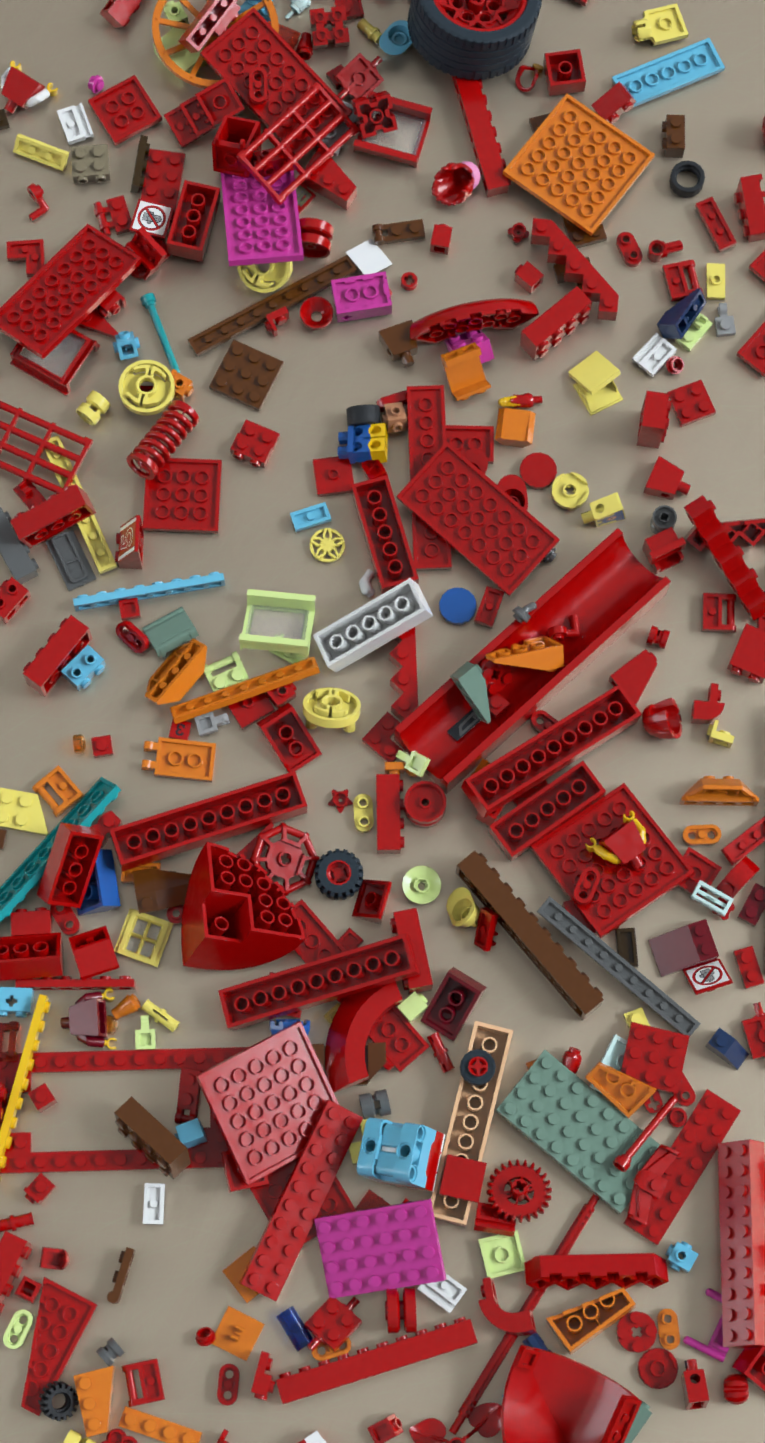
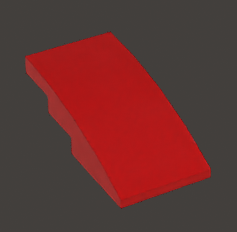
M225 77L198 92L194 97L181 103L177 108L164 114V117L183 148L220 126L225 115L235 116L245 110L228 78Z

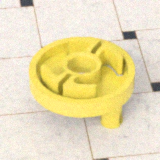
M292 261L269 263L270 267L267 272L261 271L258 264L237 266V270L241 280L247 287L256 292L268 293L286 284L293 272Z
M140 360L132 363L123 371L119 379L118 388L123 404L130 411L138 415L150 416L162 412L172 403L175 395V383L171 372L166 366L154 360ZM143 382H151L154 385L153 389L149 392H144L139 387Z
M326 687L313 690L303 700V715L306 718L305 727L308 729H315L317 726L325 728L343 727L345 732H354L355 723L360 716L361 703L353 693L344 689Z

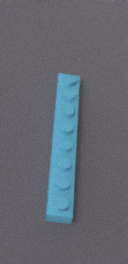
M211 572L208 576L194 575L189 577L190 579L184 580L176 578L167 583L161 581L154 582L150 586L136 585L132 589L118 588L115 592L109 593L100 591L96 595L91 596L83 594L74 598L73 603L75 610L81 611L119 604L120 600L138 598L139 601L225 586L224 574Z

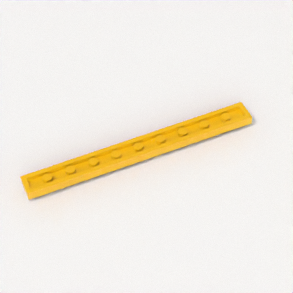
M39 994L0 1129V1169L4 1168L7 1157L4 1156L6 1148H10L12 1143V1137H10L11 1130L15 1129L18 1118L15 1116L17 1109L21 1110L23 1104L21 1095L23 1090L26 1091L29 1079H27L28 1071L33 1069V1053L38 1051L40 1040H37L39 1032L43 1033L45 1027L43 1018L45 1013L48 1014L51 1002H48L49 998L42 994Z

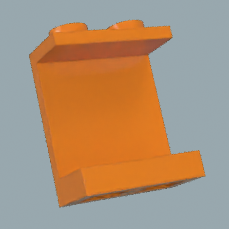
M475 342L440 355L451 394L457 401L466 400L471 395L484 393L487 389L491 388V384L485 378L479 356L482 355L480 347Z

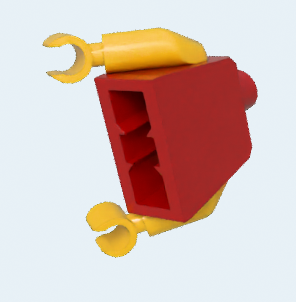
M630 811L629 815L631 818L623 814L624 824L600 840V845H597L595 838H590L594 845L588 846L585 843V846L589 852H594L602 859L613 864L623 865L630 862L636 870L644 864L639 854L646 849V830L635 819V813Z

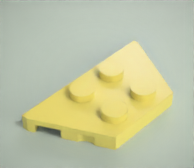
M0 788V828L47 836L49 833L38 794Z

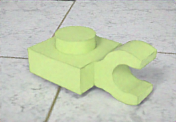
M399 750L396 755L397 758L406 762L405 769L419 777H423L430 763L429 758L416 751H412L409 754L406 751Z
M149 1015L141 1016V1030H135L136 1050L156 1049L155 1029H149Z

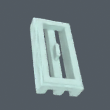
M699 880L690 896L691 899L723 917L734 900ZM702 887V888H704V889L710 891L711 893H713V894L719 896L720 898H722V899L728 901V903H727V904L723 903L722 901H720V900L714 898L713 896H711V895L705 893L704 891L700 890L699 888ZM698 893L699 895H701V896L707 898L708 900H710V901L716 903L717 905L723 907L724 910H722V909H720L719 907H717V906L711 904L710 902H708V901L702 899L701 897L697 896L696 894Z

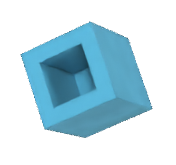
M198 1118L175 1126L177 1133L174 1134L175 1137L187 1149L208 1141L203 1125Z

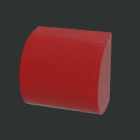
M24 1276L14 1295L33 1304L41 1291L42 1284Z

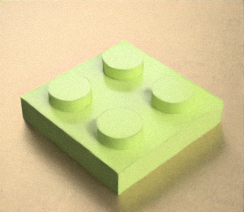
M518 1230L514 1232V1237L499 1234L478 1239L487 1278L493 1279L525 1271V1259Z

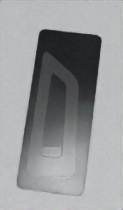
M472 709L451 727L448 733L458 741L481 720Z

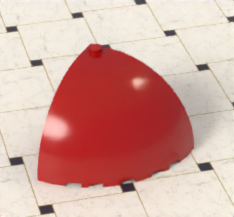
M206 842L193 867L183 907L181 926L183 966L207 970L250 968L279 959L301 945L305 940L301 919L297 918L293 910L295 906L284 895L286 892L277 881L273 882L267 876L268 872L257 863L253 865L243 854L236 855L230 852L227 847Z

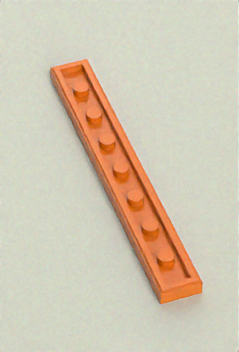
M313 656L172 706L170 710L174 722L177 724L318 674L320 670Z

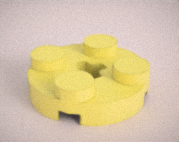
M575 472L563 473L554 480L551 497L559 507L574 511L587 501L589 495L588 483L580 474ZM574 488V494L568 495L565 489Z

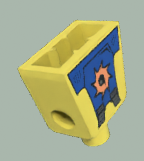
M618 492L589 503L591 510L581 513L584 524L595 521L597 527L626 519Z

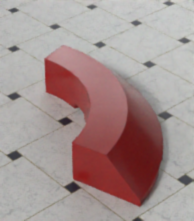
M396 982L347 996L339 1006L330 1025L325 1048L326 1076L334 1093L369 1079L365 1063L366 1042L379 1018L402 1003L403 999Z

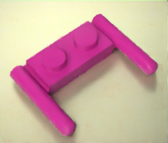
M711 1288L706 1290L705 1294L722 1303L721 1293ZM721 1315L708 1346L689 1336H685L683 1342L723 1363L729 1348L723 1347Z

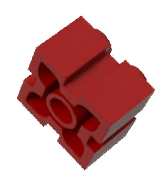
M345 6L331 7L330 12H324V8L309 10L310 26L315 28V31H312L313 50L328 48L329 43H334L335 47L349 46L348 27L343 28V24L347 23ZM330 24L334 28H332V31H328V28H325V26Z
M389 92L372 94L373 99L370 100L366 96L351 100L354 114L360 117L356 124L359 128V136L363 139L377 135L376 130H381L383 133L398 130L395 115L389 112V109L393 108ZM374 111L378 112L375 114V118L371 116Z

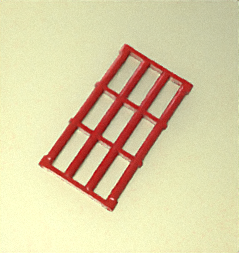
M315 82L306 94L294 105L289 106L282 116L270 127L265 128L258 138L236 155V158L270 194L274 201L281 205L286 201V197L305 180L307 181L316 169L328 158H332L334 153L345 142L354 137L359 132V128L341 110L318 82ZM319 93L325 101L303 120L297 111L315 94ZM331 107L337 115L316 134L309 125ZM290 117H293L299 125L279 142L273 133ZM343 120L350 129L328 148L321 139ZM305 131L311 137V140L292 156L285 147ZM266 139H269L275 147L253 167L246 158ZM317 144L324 153L304 170L298 161ZM281 153L287 162L265 180L259 174V171ZM293 166L300 175L278 195L271 186Z
M0 401V409L14 415L10 425L0 421V429L6 431L2 440H0V454L2 450H5L31 462L27 471H23L1 460L0 468L23 478L26 482L30 481L56 494L63 492L66 487L71 485L88 450L93 444V440L63 429L54 422L50 423L29 414L20 407L16 408ZM19 418L47 429L48 431L44 439L16 428L15 426ZM54 432L83 445L84 448L81 454L77 455L48 442L52 433ZM14 434L39 445L36 454L32 455L8 444L7 441L10 435ZM44 449L75 461L76 464L72 471L41 459L40 456ZM36 464L68 478L64 487H59L32 475Z

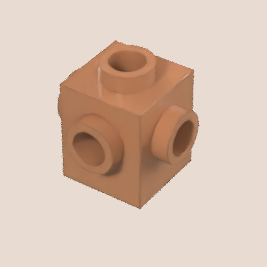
M402 402L384 404L381 420L382 423L386 424L387 433L406 431L408 412H405Z

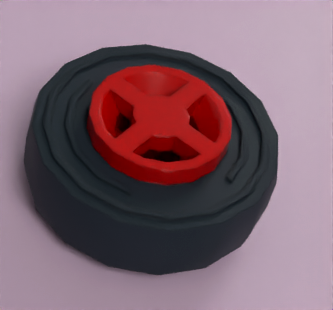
M476 1049L469 1051L461 1060V1075L471 1085H484L495 1074V1061L484 1050Z

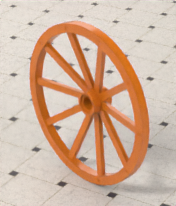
M158 0L153 12L152 36L156 51L165 66L179 79L199 88L205 89L220 81L196 77L204 61L201 56H199L190 74L181 69L170 58V55L186 48L179 44L165 50L160 37L159 24L187 30L191 24L160 18L168 0ZM179 0L197 17L199 12L187 0ZM261 0V2L253 7L257 11L264 7L266 8L271 26L279 34L278 17L273 2L271 0ZM253 7L239 14L235 21L228 24V29ZM211 35L203 50L219 36L213 37Z

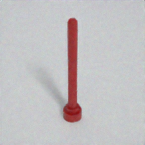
M676 1096L670 1097L626 1153L616 1157L613 1164L618 1170L622 1172L628 1170L631 1158L677 1103L678 1098Z

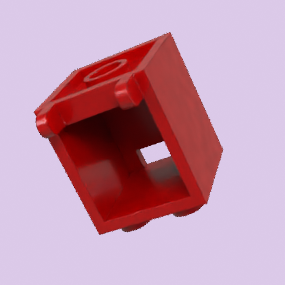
M225 115L212 141L213 171L245 178L249 177L250 172L240 163L236 155L241 150L246 149L261 135L260 121ZM261 145L246 158L251 165L254 160V152L261 151Z

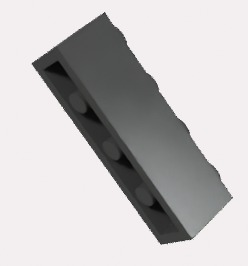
M0 507V554L14 579L23 584L38 576L36 569L39 566L34 558L30 559L28 553H30L29 548L24 543H21L14 528L11 526L9 513L7 511L3 512Z

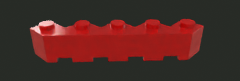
M533 218L531 244L549 246L547 263L565 264L564 282L582 283L581 290L592 302H599L597 319L616 321L619 295L552 220Z
M703 495L684 507L685 512L692 525L699 532V536L705 546L712 553L718 567L724 572L731 588L740 598L744 609L753 620H756L765 614V591L763 592L756 580L758 575L753 568L749 569L742 557L744 552L739 545L735 546L728 535L730 530L726 523L721 524L714 512L716 507L711 500L707 501Z
M765 518L724 521L730 530L728 535L732 542L739 536L749 546L754 547L765 534ZM693 526L684 537V540L694 549L701 552L705 544L700 538L696 527Z
M415 627L396 637L394 640L398 645L389 653V661L399 669L390 679V686L401 695L392 704L391 713L401 722L418 708Z
M654 1253L539 1255L524 1263L526 1285L538 1291L553 1284L570 1290L584 1283L597 1290L610 1283L627 1289L641 1282L654 1289L669 1282L666 1260Z

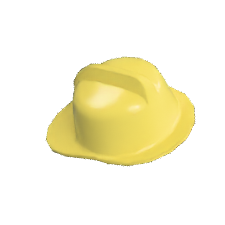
M460 887L455 889L450 894L446 905L452 924L456 927H476V921L480 914L479 907L474 902L467 888Z

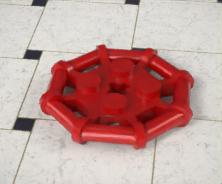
M280 823L279 826L257 835L258 839L249 861L253 865L256 863L260 865L259 862H265L266 869L269 871L267 876L270 879L273 876L282 879L283 885L281 886L286 892L284 895L288 896L289 893L306 885L309 886L312 883L311 879L320 857L316 854L308 832H302L286 825V823ZM281 834V840L274 843L269 840V838ZM287 834L297 837L299 840L295 842L287 839ZM265 843L268 846L265 857H259ZM302 843H304V846H305V848H306V850H307L309 856H305V854L302 853V851H301V849H302V848H301V844H302ZM286 854L289 862L283 864L281 856ZM309 861L306 873L304 874L302 872L304 863ZM296 875L300 877L301 880L289 885L290 878Z

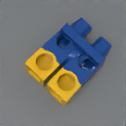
M385 423L359 425L356 427L352 425L348 426V431L338 432L339 444H347V446L338 447L339 459H349L350 464L365 462L366 460H379L380 463L387 462L388 433Z

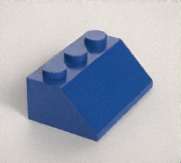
M100 849L81 908H77L78 916L106 912L121 906L112 849Z

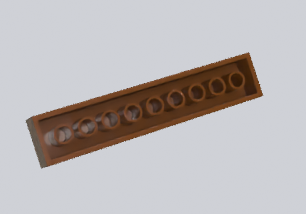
M473 851L457 865L456 874L484 907H488L498 914L497 922L583 1021L601 1006L604 1000L602 992L597 987H592L589 983V977L584 972L580 973L576 968L577 963L571 957L567 958L563 953L564 948L560 943H555L550 938L552 935L546 927L542 928L537 923L539 920L533 912L529 913L524 908L526 905L520 897L516 898L511 893L513 889L507 882L503 883L499 879L500 874L498 871L486 864L488 861L482 853L478 854L476 851Z

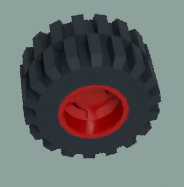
M335 849V851L330 850L327 851L326 855L323 854L316 863L314 871L316 885L326 897H332L334 900L341 898L345 900L349 896L352 897L360 889L363 882V867L360 860L352 852L349 853L345 849L343 851Z

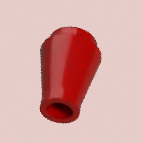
M308 32L301 33L295 51L303 60H309L313 55L311 34Z

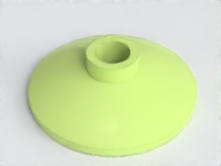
M413 867L403 878V892L413 903H430L440 893V877L430 867ZM420 883L425 885V888L422 890L418 888Z

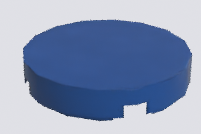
M464 588L447 590L439 602L440 614L446 622L453 625L466 624V622L473 619L477 610V602L474 595Z

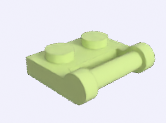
M237 651L210 665L205 664L204 674L213 692L249 679ZM235 662L236 667L212 676L211 672Z

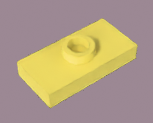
M706 264V300H725V264Z

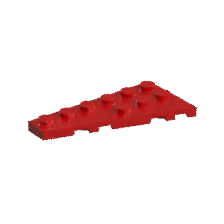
M46 1277L43 1279L40 1305L21 1403L22 1408L37 1416H40L42 1413L39 1408L41 1405L38 1403V1400H41L39 1397L40 1393H44L42 1389L44 1387L47 1389V1384L49 1383L54 1384L53 1381H59L98 1306Z

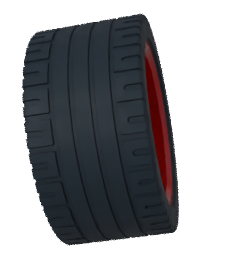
M411 0L407 20L409 36L416 50L418 49V53L430 65H434L436 69L442 70L445 74L448 73L450 76H457V78H465L467 80H484L494 78L495 76L498 77L502 73L505 74L512 70L526 55L537 23L542 0ZM500 16L506 17V19L502 21Z

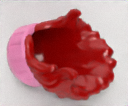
M469 161L448 163L434 176L435 180L431 188L432 195L436 196V200L441 201L445 206H455L464 203L480 182L478 167Z

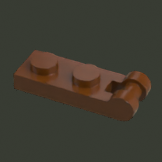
M422 219L383 225L375 224L372 226V231L375 233V245L425 239ZM387 232L388 236H383L382 233Z
M126 1247V1250L120 1254L118 1262L121 1263L119 1271H115L112 1280L115 1286L113 1291L107 1295V1300L112 1304H118L121 1300L135 1255L134 1249Z

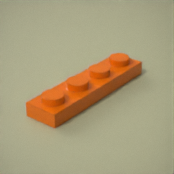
M127 1406L124 1408L118 1425L166 1443H199L202 1432Z

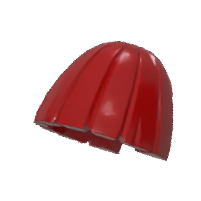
M673 698L665 699L654 705H648L643 710L642 723L647 733L661 739H678L681 736V714H679V707H677L676 701Z

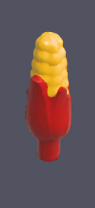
M530 393L513 394V396L503 397L498 400L499 406L531 408L533 404L543 402L542 396H533Z

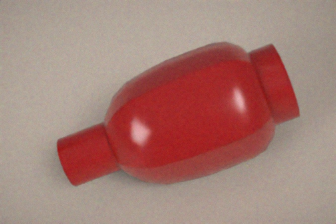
M569 1047V1050L564 1052L561 1063L576 1074L582 1060L581 1050Z

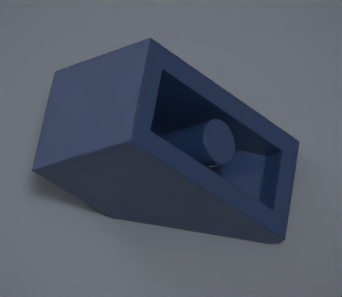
M720 1027L705 1046L736 1070L739 1069L749 1055L735 1038Z

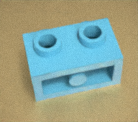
M87 645L61 670V673L68 682L80 691L82 688L85 689L90 685L91 679L95 675L98 676L104 671L106 664L105 660L93 648Z

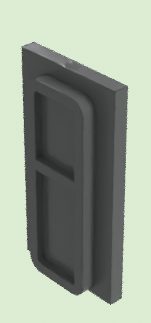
M73 530L63 532L46 541L47 547L69 592L96 580V576Z

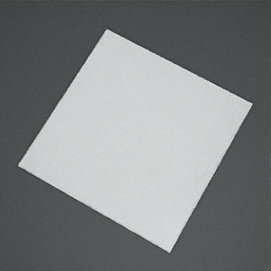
M372 239L346 251V254L364 275L377 273L392 265L391 261L375 245Z

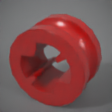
M412 272L403 274L401 277L402 288L406 291L414 290L417 287V276ZM408 278L412 279L410 285L406 284V280L408 281Z

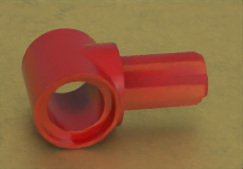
M654 240L649 244L647 257L651 262H660L668 254L682 251L683 244L681 240L669 243ZM657 249L660 253H654L652 250Z

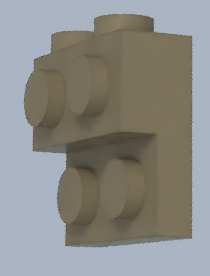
M107 144L71 147L74 183H103L110 180Z

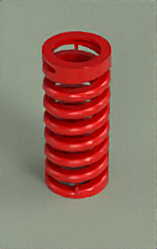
M172 401L167 411L163 412L161 418L156 421V424L146 433L144 439L134 448L133 453L131 452L126 458L129 467L144 479H154L159 472V468H162L165 465V461L170 459V454L175 453L176 447H179L182 444V440L187 438V433H191L193 427L195 428L199 423V416L196 411L183 401ZM186 413L192 421L188 420L184 414ZM133 459H134L135 462L138 464V466L140 467V469H138V468L136 467V465H135L134 462H133Z

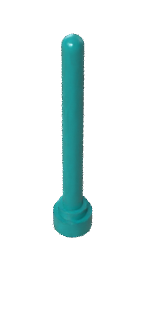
M154 293L145 294L140 298L141 303L149 310L171 369H175L180 373L155 308Z

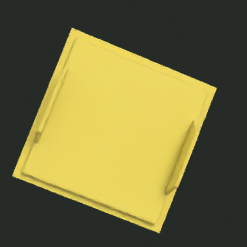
M613 380L593 396L578 383L573 384L590 416L623 400Z

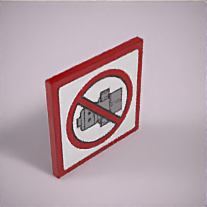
M139 199L129 231L136 233L138 229L143 227L152 237L165 239L174 206Z
M720 959L683 970L695 995L711 992L716 988L733 983Z

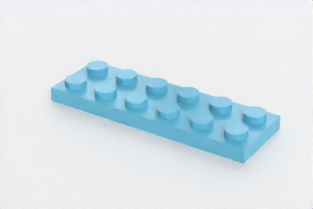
M707 38L612 77V82L616 85L620 81L637 101L633 104L634 108L724 71L725 66L711 39Z

